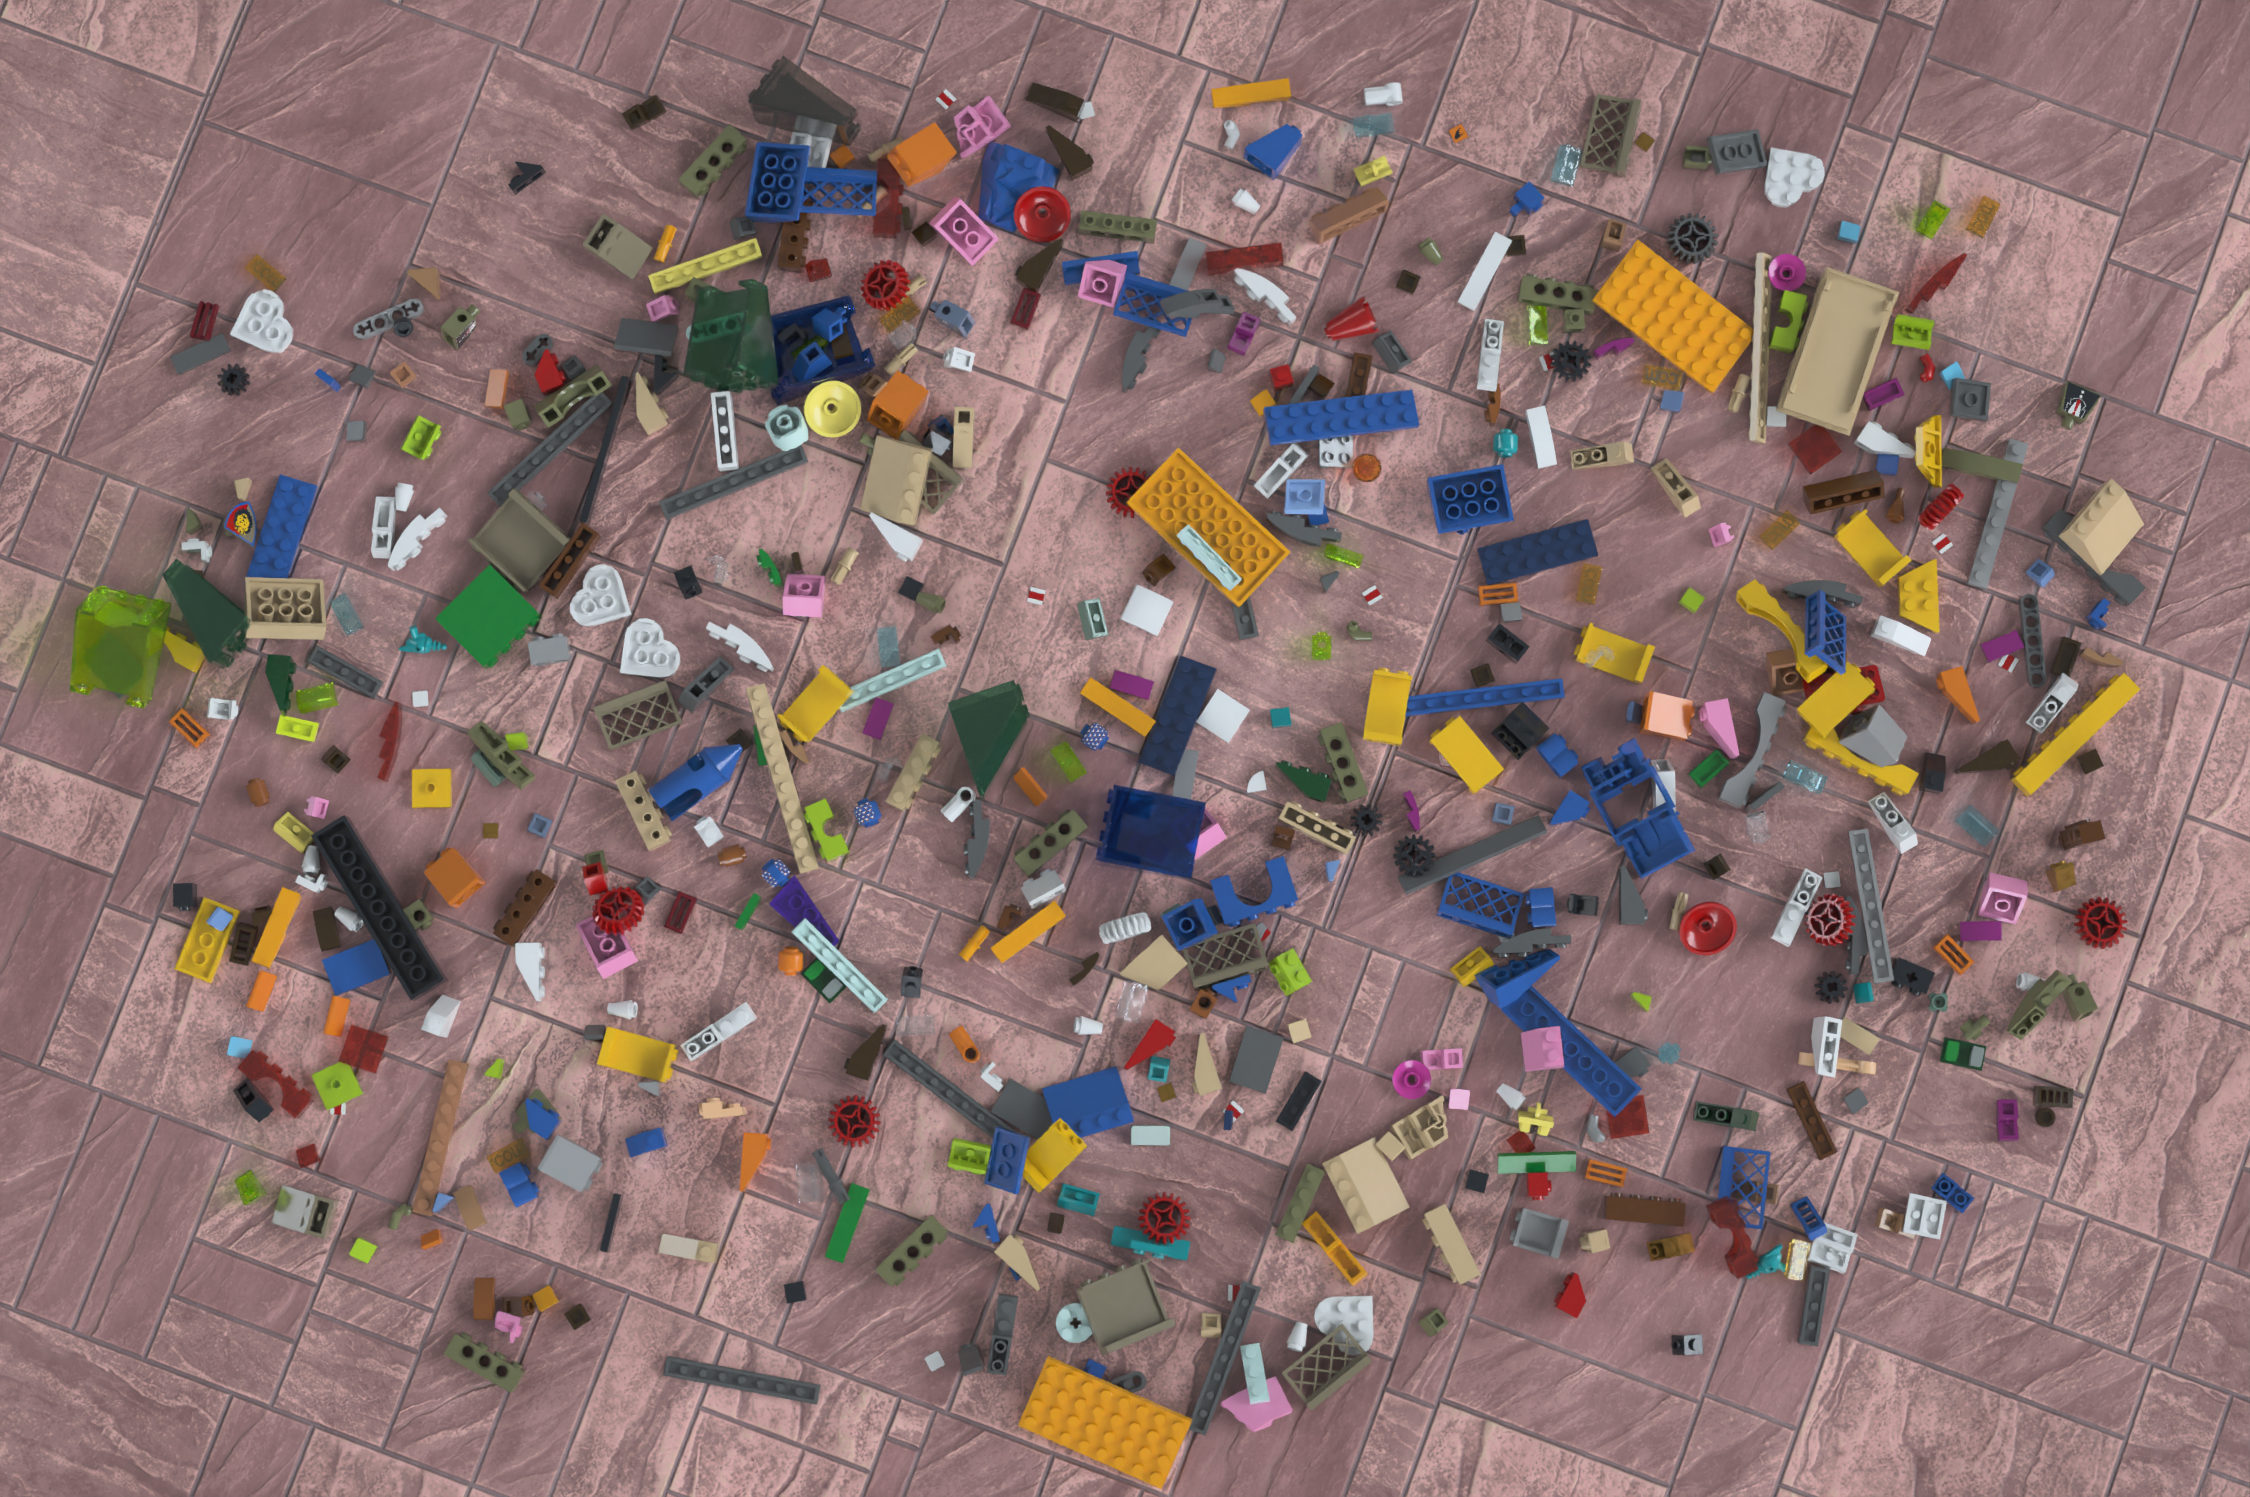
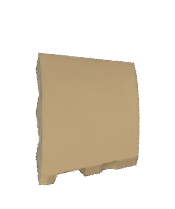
M1161 935L1119 974L1160 990L1188 963Z
M1443 1095L1390 1126L1395 1137L1406 1147L1404 1152L1409 1160L1448 1138Z

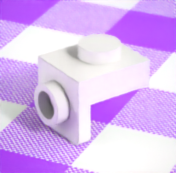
M187 539V542H181L182 551L186 553L201 552V560L205 563L210 562L209 558L212 557V548L207 542L199 541V539Z
M209 698L207 718L233 720L237 716L238 705H236V700Z

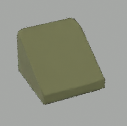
M188 509L186 532L192 535L203 529V525L196 513Z
M603 850L585 854L586 865L601 862L605 874L609 873Z
M1436 1307L1418 1323L1427 1335L1432 1337L1449 1322Z

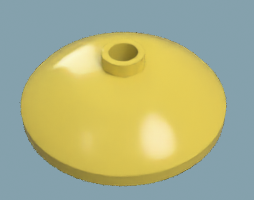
M836 380L825 381L816 385L807 395L804 403L805 419L812 430L819 435L830 438L840 437L849 433L858 423L861 415V402L857 393L848 384ZM829 404H834L833 409L829 410L827 408Z

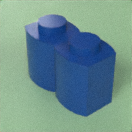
M1554 733L1535 749L1556 776L1561 778L1579 763L1577 760L1579 757L1574 750H1569L1565 746L1567 742L1562 735Z
M1553 887L1529 889V893L1525 894L1526 905H1530V913H1527L1528 924H1531L1532 929L1555 927L1556 915Z
M519 1162L499 1172L516 1208L539 1197L537 1193L540 1190L535 1181L531 1182L529 1178L531 1172L527 1164L523 1165L522 1162Z

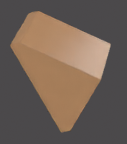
M1608 219L1600 247L1619 252L1627 224Z
M436 267L409 269L407 274L439 301L441 291L438 269Z

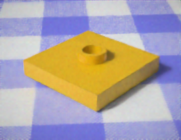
M412 769V808H452V769Z

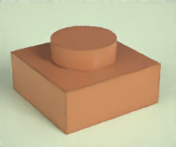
M405 361L390 372L402 389L417 378Z

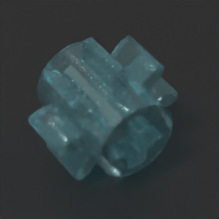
M1668 1041L1658 1049L1660 1054L1657 1057L1662 1064L1667 1062L1671 1065L1681 1057L1678 1052L1682 1049L1677 1043L1671 1044Z

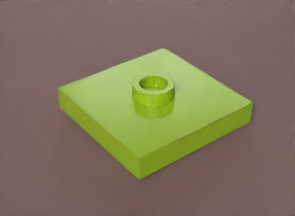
M348 1059L311 1075L326 1110H330L363 1095V1091Z

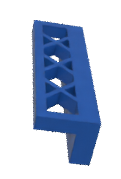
M1132 251L1062 262L1065 285L1081 283L1085 263L1089 261L1111 260L1127 265L1125 276L1127 272L1140 275L1138 252Z

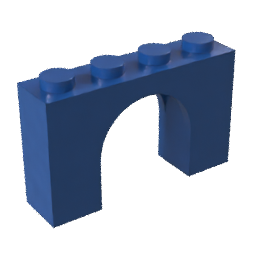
M1284 856L1265 862L1272 891L1270 897L1264 903L1257 906L1246 905L1237 898L1229 874L1210 880L1224 926L1228 924L1229 927L1241 924L1240 920L1246 918L1248 921L1259 918L1258 914L1264 912L1266 915L1277 912L1276 908L1284 906V909L1296 906L1295 902L1298 901V897Z

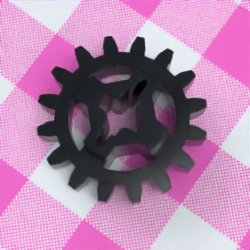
M1566 341L1565 346L1561 343L1558 345L1559 350L1554 348L1553 353L1555 355L1550 356V359L1554 362L1550 364V367H1555L1552 373H1559L1558 379L1565 377V382H1567L1571 378L1572 382H1575L1576 377L1581 380L1583 379V374H1588L1589 371L1586 368H1590L1591 363L1587 361L1591 360L1592 357L1586 356L1589 350L1582 349L1584 344L1576 346V341L1572 345H1570L1569 341ZM1561 354V357H1562L1563 360H1562V362L1559 364V363H1558V357H1559V355ZM1568 358H1569V360H1572V359H1573V360H1574V363H1573V364H1572V363H1569V364H1568V363H1567ZM1583 359V366L1580 369L1579 361Z
M1413 834L1412 839L1405 836V842L1398 841L1400 847L1395 846L1394 849L1398 853L1393 854V857L1398 859L1395 861V865H1401L1399 867L1400 872L1406 870V876L1412 872L1413 876L1416 877L1417 872H1420L1423 876L1424 869L1430 871L1429 864L1434 865V861L1431 858L1436 857V855L1431 852L1434 850L1433 845L1428 846L1430 843L1428 839L1423 841L1422 835L1419 839H1416L1415 834ZM1418 845L1423 846V847L1426 849V851H1425V850H1421V849L1418 847ZM1414 849L1417 853L1415 863L1412 859ZM1408 861L1411 867L1407 866L1404 862Z

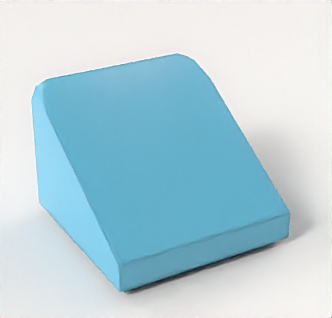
M1842 221L1837 239L1856 244L1860 225Z
M1955 362L1939 373L1949 390L1952 388L1953 378L1965 379L1958 362Z
M231 1036L227 1055L249 1059L253 1040Z

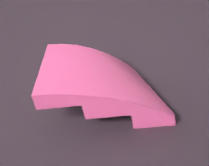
M990 96L985 97L974 107L968 105L954 117L955 126L957 127V139L961 150L960 156L965 158L1011 127Z
M1276 1376L1266 1380L1270 1401L1250 1405L1248 1389L1246 1388L1222 1401L1221 1406L1223 1408L1226 1407L1232 1412L1235 1418L1243 1422L1252 1432L1271 1426L1274 1419L1291 1414L1293 1411Z

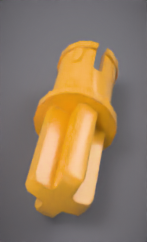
M666 225L661 240H658L659 245L653 257L654 260L665 263L669 248H672L671 243L676 227Z
M983 925L980 926L972 938H968V943L958 955L968 962L975 951L981 948L980 945L990 933L989 929Z

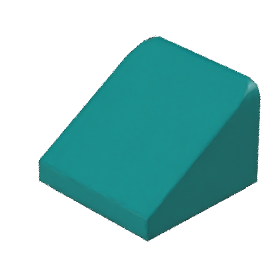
M1289 707L1270 709L1272 729L1292 726Z
M1870 982L1853 985L1855 1002L1857 1004L1874 1000Z
M1152 1056L1147 1079L1166 1083L1170 1059Z

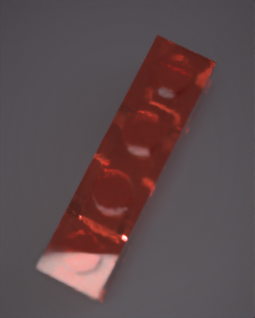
M878 159L877 180L889 189L891 198L888 206L874 216L873 235L876 238L897 239V233H901V222H898V215H902L903 204L899 203L900 196H903L904 185L901 184V176L889 159Z
M1281 242L1205 253L1208 276L1226 274L1236 268L1283 266L1284 262Z
M252 1050L237 1068L251 1081H257L264 1077H270L277 1081L283 1092L281 1107L295 1119H299L314 1102L311 1098L312 1094L305 1088L301 1090L296 1085L298 1082L292 1076L286 1077L282 1073L283 1069L275 1062L271 1064L267 1060L269 1057L263 1051Z
M1725 1196L1706 1205L1712 1223L1718 1228H1727L1732 1232V1246L1724 1256L1730 1273L1739 1279L1758 1270L1756 1264L1758 1258L1755 1252L1751 1250L1750 1245H1752L1748 1234L1745 1233L1744 1228H1746V1225L1739 1216L1738 1211H1740L1738 1203Z

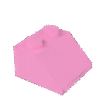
M1111 260L1086 262L1078 297L1114 308L1123 286L1127 265Z
M787 574L783 593V615L822 617L825 576Z
M1202 803L1170 825L1195 860L1227 838L1219 824Z
M1989 872L1983 887L1978 916L2016 924L2028 896L2027 881Z
M1560 1026L1539 1028L1521 1033L1525 1072L1564 1068Z

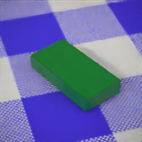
M1716 749L1688 773V776L1701 789L1730 762Z
M753 893L735 924L736 928L744 930L762 899L761 896Z

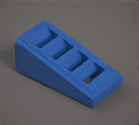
M1808 1196L1790 1204L1810 1241L1827 1233L1825 1223ZM1806 1205L1808 1206L1806 1209H1804V1210H1802V1211H1800V1212L1798 1211V1209H1800V1208H1802V1207H1804V1206H1806ZM1810 1212L1812 1213L1804 1218L1802 1217ZM1814 1219L1816 1220V1221H1814V1222H1812V1223H1810V1224L1807 1225L1808 1222H1810V1221H1812V1220H1814Z

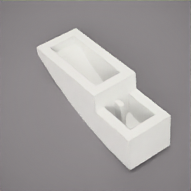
M1545 406L1526 410L1525 416L1529 427V436L1538 469L1557 465Z
M1293 443L1257 481L1254 487L1268 499L1307 459L1309 454L1297 443Z
M376 496L372 525L371 553L373 558L390 559L393 551L396 518L395 497Z

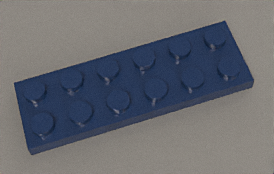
M1588 519L1477 548L1487 585L1598 557Z
M1180 656L1155 719L1156 722L1151 729L1140 757V764L1172 776L1176 775L1216 674V668Z

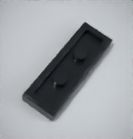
M1305 1071L1275 1122L1293 1131L1322 1081Z
M613 1194L600 1247L602 1252H610L622 1204V1194Z

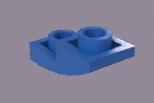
M1944 1173L1941 1174L1931 1187L1935 1193L1961 1214L1965 1212L1974 1200L1973 1196L1959 1187L1955 1181Z

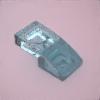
M1391 112L1353 118L1356 137L1376 136L1395 132Z
M896 626L877 628L881 667L900 665Z
M1792 760L1789 761L1782 777L1797 786H1802L1819 795L1828 779L1827 776Z

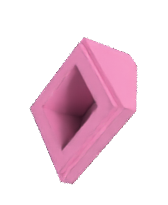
M1450 1089L1448 1108L1468 1110L1470 1090Z

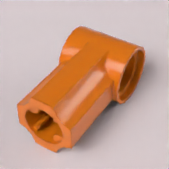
M963 1025L948 1034L966 1062L976 1063L981 1057L980 1050L976 1047ZM974 1049L976 1051L974 1059L967 1058L966 1053L968 1050Z

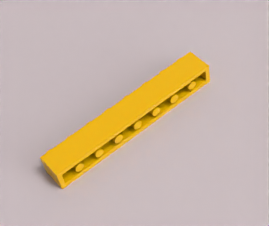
M2125 673L2115 674L2108 681L2110 683L2108 687L2100 688L2094 694L2096 698L2092 702L2088 700L2081 707L2083 709L2081 713L2072 715L2067 720L2069 724L2065 728L2061 726L2054 733L2056 737L2050 741L2048 739L2040 746L2042 750L2038 754L2033 753L2026 760L2028 764L2025 767L2020 766L2013 772L2014 777L2011 781L2026 796L2032 795L2140 690Z

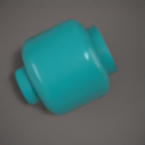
M1500 429V432L1493 436V451L1498 457H1513V454L1518 451V436L1512 433L1511 429Z

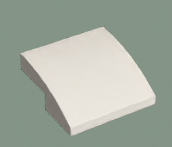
M793 132L790 144L810 146L807 167L826 168L832 140L811 136L807 133Z
M1136 585L1120 619L1154 636H1158L1173 601Z
M1217 689L1196 723L1229 743L1250 710Z
M1909 1193L1902 1232L1940 1240L1947 1201Z
M1825 1223L1827 1233L1813 1240L1807 1261L1844 1274L1850 1255L1853 1253L1858 1234Z

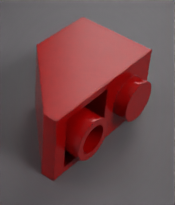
M549 349L544 350L534 374L544 396L563 387V381H566L563 371H558L556 366L559 361L555 353L551 354Z
M1572 1272L1571 1275L1568 1274L1563 1282V1285H1565L1563 1291L1557 1293L1554 1299L1556 1303L1554 1307L1574 1318H1578L1586 1303V1298L1579 1275Z

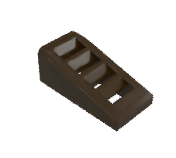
M243 922L237 924L229 962L249 966L258 926L254 927V925ZM242 930L251 932V935L242 933ZM240 938L248 939L249 942L241 941ZM238 945L247 947V950L239 949ZM236 953L246 955V958L238 957L235 955Z
M2034 1086L2033 1105L2073 1108V1089ZM2042 1090L2045 1091V1102H2042ZM2049 1091H2053L2052 1102H2049ZM2057 1092H2060L2059 1103H2056ZM2064 1092H2068L2067 1104L2064 1103Z

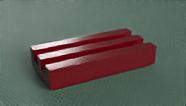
M1023 288L1010 324L1029 330L1041 294ZM1027 293L1029 294V296L1025 304L1024 310L1022 312L1021 318L1019 321H1016L1024 297ZM1033 296H1035L1036 298L1032 306L1031 312L1029 314L1028 320L1026 324H1024L1023 322L1027 314L1028 308L1030 306L1031 300Z
M199 302L190 332L191 338L210 341L220 307L218 304L214 303L213 305L209 302ZM210 309H212V312H211V315H210V319H209V322H208V326H207V329H206V332H205V336H203V332H204L205 326H206L207 321H208L207 318H208Z
M679 891L664 927L683 934L697 898ZM681 897H684L685 899L682 903L673 926H671V920L675 914ZM688 900H691V903L680 926V929H678L677 926L688 903Z

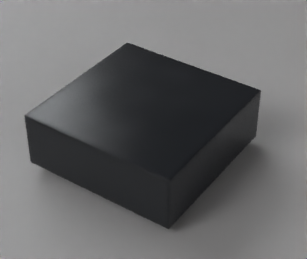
M906 576L898 594L916 602L917 595L922 590L924 584Z
M1470 1169L1465 1188L1484 1193L1489 1174Z
M803 1281L784 1284L787 1304L807 1300Z

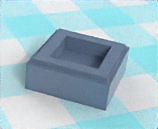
M1496 802L1491 822L1510 826L1515 806Z
M534 813L527 831L546 838L553 821Z

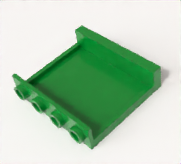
M489 565L435 619L487 669L488 667L492 668L498 662L497 658L502 653L506 654L512 648L511 644L515 640L519 641L526 634L525 631L539 622L541 615Z

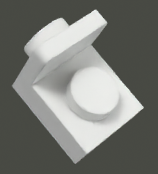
M956 347L949 348L943 356V367H952L964 372H971L975 353Z
M704 816L696 821L697 825L694 828L708 848L724 838L711 817L706 818Z
M321 873L317 882L314 883L315 878L307 874L304 877L298 875L295 882L320 894L327 887L328 876Z
M994 1062L991 1064L986 1063L980 1070L982 1073L980 1077L999 1092L1003 1087L1001 1084L1003 1080L995 1073L992 1076L989 1074L996 1064Z

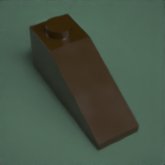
M1034 82L1025 99L1074 122H1078L1085 107V100L1080 97Z
M1050 125L1046 126V132L1072 181L1093 171L1092 164H1094V161L1089 153L1086 154L1084 149Z
M1058 239L1027 260L1023 267L1019 266L1015 273L1017 277L1016 283L1029 290L1038 292L1062 249L1064 240Z
M2006 739L1955 772L1956 774L1999 771L2004 768L2008 771L2017 765L2015 761L2020 759L2009 740Z
M882 1024L851 1055V1058L846 1059L844 1065L846 1074L869 1081L887 1025Z

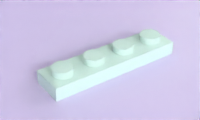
M1189 524L1176 535L1181 543L1187 546L1194 556L1229 591L1242 580Z

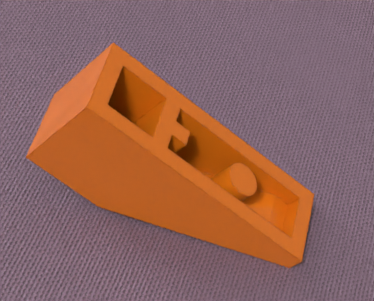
M1963 666L1938 673L1936 678L1938 689L1942 690V693L1972 724L1979 722V715Z
M743 1133L739 1191L747 1189L767 1155V1150H771L772 1138H768L769 1134Z

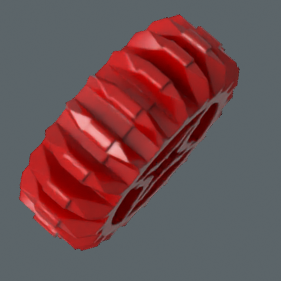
M880 260V264L874 263V268L868 267V274L863 273L866 278L860 280L864 284L860 287L863 292L862 297L872 308L884 311V309L890 311L891 307L897 308V303L903 304L901 300L903 297L908 298L905 292L910 291L907 285L911 282L907 279L909 275L905 272V268L900 266L899 263L891 260ZM889 273H894L896 279H892ZM875 292H879L881 298H877Z
M1130 466L1127 473L1124 468H1121L1122 475L1116 471L1115 476L1117 479L1110 477L1109 480L1113 484L1106 485L1108 489H1111L1106 491V495L1112 496L1107 499V503L1114 502L1110 508L1113 510L1118 507L1116 511L1118 515L1121 511H1124V518L1127 517V513H1131L1130 517L1134 518L1135 511L1121 504L1116 496L1129 500L1131 496L1126 494V492H1129L1130 484H1132L1134 491L1139 489L1134 484V478L1145 483L1151 477L1150 475L1145 478L1147 474L1145 470L1142 474H1139V467L1136 468V472H1132V467ZM1128 479V485L1125 488L1116 490L1121 481Z
M1949 484L1918 516V521L1924 528L1933 530L1959 504L1964 494L1954 484Z
M621 885L618 889L613 886L611 891L606 889L604 895L599 893L600 899H595V905L592 906V917L596 926L608 935L612 932L615 936L618 932L624 935L626 930L631 932V927H637V922H642L641 916L644 915V903L641 896L635 890H631L629 887L624 889ZM604 916H609V918H613V920L607 919Z
M1825 894L1823 897H1817V901H1812L1813 907H1809V914L1804 915L1808 918V921L1804 924L1809 926L1806 931L1811 933L1810 938L1816 939V943H1822L1824 946L1829 944L1830 946H1836L1837 943L1842 944L1843 939H1849L1847 933H1853V930L1850 928L1856 925L1852 922V919L1856 918V916L1851 914L1854 909L1849 907L1850 902L1844 901V897H1838L1836 894L1831 896ZM1825 918H1826V919L1831 918V919L1836 920V921H1835V922H1833V921L1829 922V921L1824 920V919H1825Z
M2096 897L2095 902L2091 898L2089 899V904L2083 902V908L2077 909L2081 915H2075L2074 918L2078 919L2079 922L2074 923V926L2080 927L2079 930H2076V934H2083L2079 938L2081 941L2087 938L2085 945L2088 946L2092 943L2094 949L2098 945L2100 949H2105L2106 945L2108 948H2111L2113 943H2119L2118 938L2124 937L2120 931H2127V928L2122 926V924L2127 923V920H2122V916H2125L2126 913H2119L2122 907H2114L2116 901L2113 900L2109 903V898L2106 897L2102 902L2101 897ZM2101 907L2096 917H2088L2092 909ZM2107 910L2112 914L2115 922L2109 920ZM2097 920H2101V922L2104 923L2105 925H2104V926H2100V924L2097 923L2096 921H2097ZM2087 924L2093 927L2094 936L2088 930ZM2105 929H2114L2109 937L2100 939Z
M854 1095V1101H851L850 1096H846V1103L843 1099H840L839 1101L842 1104L840 1107L837 1104L833 1105L838 1110L836 1112L830 1111V1114L835 1116L834 1119L828 1118L829 1122H834V1125H830L829 1129H836L831 1134L833 1137L837 1134L840 1135L837 1138V1142L845 1139L844 1146H847L848 1142L851 1141V1148L855 1147V1142H858V1146L862 1147V1140L869 1144L870 1142L867 1137L875 1138L872 1131L879 1132V1129L874 1128V1125L881 1124V1121H875L876 1117H880V1113L873 1114L877 1107H869L872 1104L871 1100L865 1104L864 1096H862L860 1101H858V1095ZM857 1105L852 1115L841 1113L846 1107ZM863 1108L867 1110L870 1116V1124L861 1119ZM857 1115V1120L864 1125L855 1124L852 1127L849 1120L845 1119V1117L854 1118ZM839 1119L846 1121L848 1124L846 1135L839 1127ZM862 1127L867 1129L864 1135L851 1138L856 1128Z
M1166 1192L1162 1193V1198L1159 1197L1158 1193H1155L1156 1200L1149 1196L1148 1201L1150 1204L1143 1202L1142 1205L1146 1209H1139V1213L1144 1215L1138 1217V1221H1144L1139 1224V1228L1146 1227L1142 1234L1150 1233L1149 1241L1156 1237L1155 1244L1159 1243V1239H1163V1245H1166V1239H1169L1170 1244H1173V1237L1178 1241L1181 1240L1179 1233L1186 1235V1231L1183 1228L1187 1229L1190 1226L1188 1223H1185V1221L1191 1220L1190 1216H1185L1190 1210H1183L1182 1208L1186 1206V1203L1182 1202L1179 1205L1178 1203L1181 1198L1178 1196L1176 1200H1173V1193L1170 1194L1169 1198H1166ZM1159 1204L1170 1205L1166 1210L1154 1208V1206ZM1175 1209L1180 1215V1225L1176 1224V1221L1171 1216ZM1149 1212L1157 1219L1154 1228L1150 1226L1148 1221ZM1169 1212L1168 1222L1165 1221V1223L1162 1222L1160 1224V1215L1164 1216V1214L1167 1215ZM1163 1227L1174 1229L1171 1233H1159Z

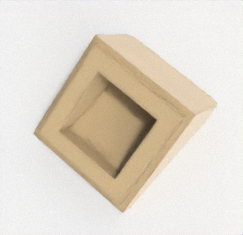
M243 478L234 482L237 499L245 502L252 484L250 478Z
M1306 1019L1287 1025L1293 1043L1312 1037Z
M1389 1131L1376 1143V1146L1391 1161L1406 1148Z
M1202 1313L1201 1337H1221V1314Z

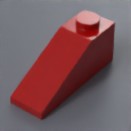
M1155 1019L1124 1066V1069L1132 1068L1163 1050L1166 1045L1170 1047L1176 1039L1174 1036L1175 1031Z

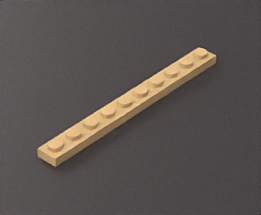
M1764 252L1757 253L1755 260L1754 334L1752 335L1753 353L1751 355L1752 390L1750 391L1751 409L1749 411L1750 428L1748 431L1750 441L1757 444L1766 443L1771 282L1768 277V268L1772 262V256Z
M765 683L746 688L745 690L799 874L819 869Z

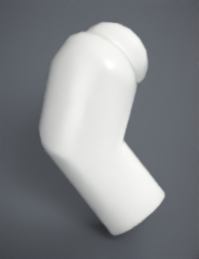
M1227 120L1224 123V128L1228 139L1224 146L1232 150L1240 136V132L1235 122Z

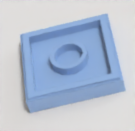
M1287 479L1285 514H1323L1325 480Z

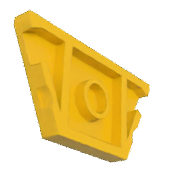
M1933 415L1916 427V434L1914 436L1916 443L1915 461L1916 466L1933 488H1942L1941 415Z
M1933 559L1898 578L1899 617L1932 630L1934 633L1940 632L1937 559Z

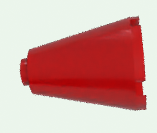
M1364 296L1326 323L1327 327L1324 328L1328 339L1332 338L1335 341L1379 331L1378 326L1374 328L1376 320L1368 302L1364 303L1366 300Z

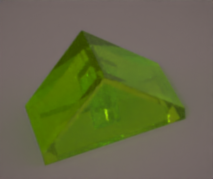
M1934 200L1926 210L1915 231L1932 240L1951 209Z
M251 1169L234 1180L245 1206L252 1205L267 1195Z

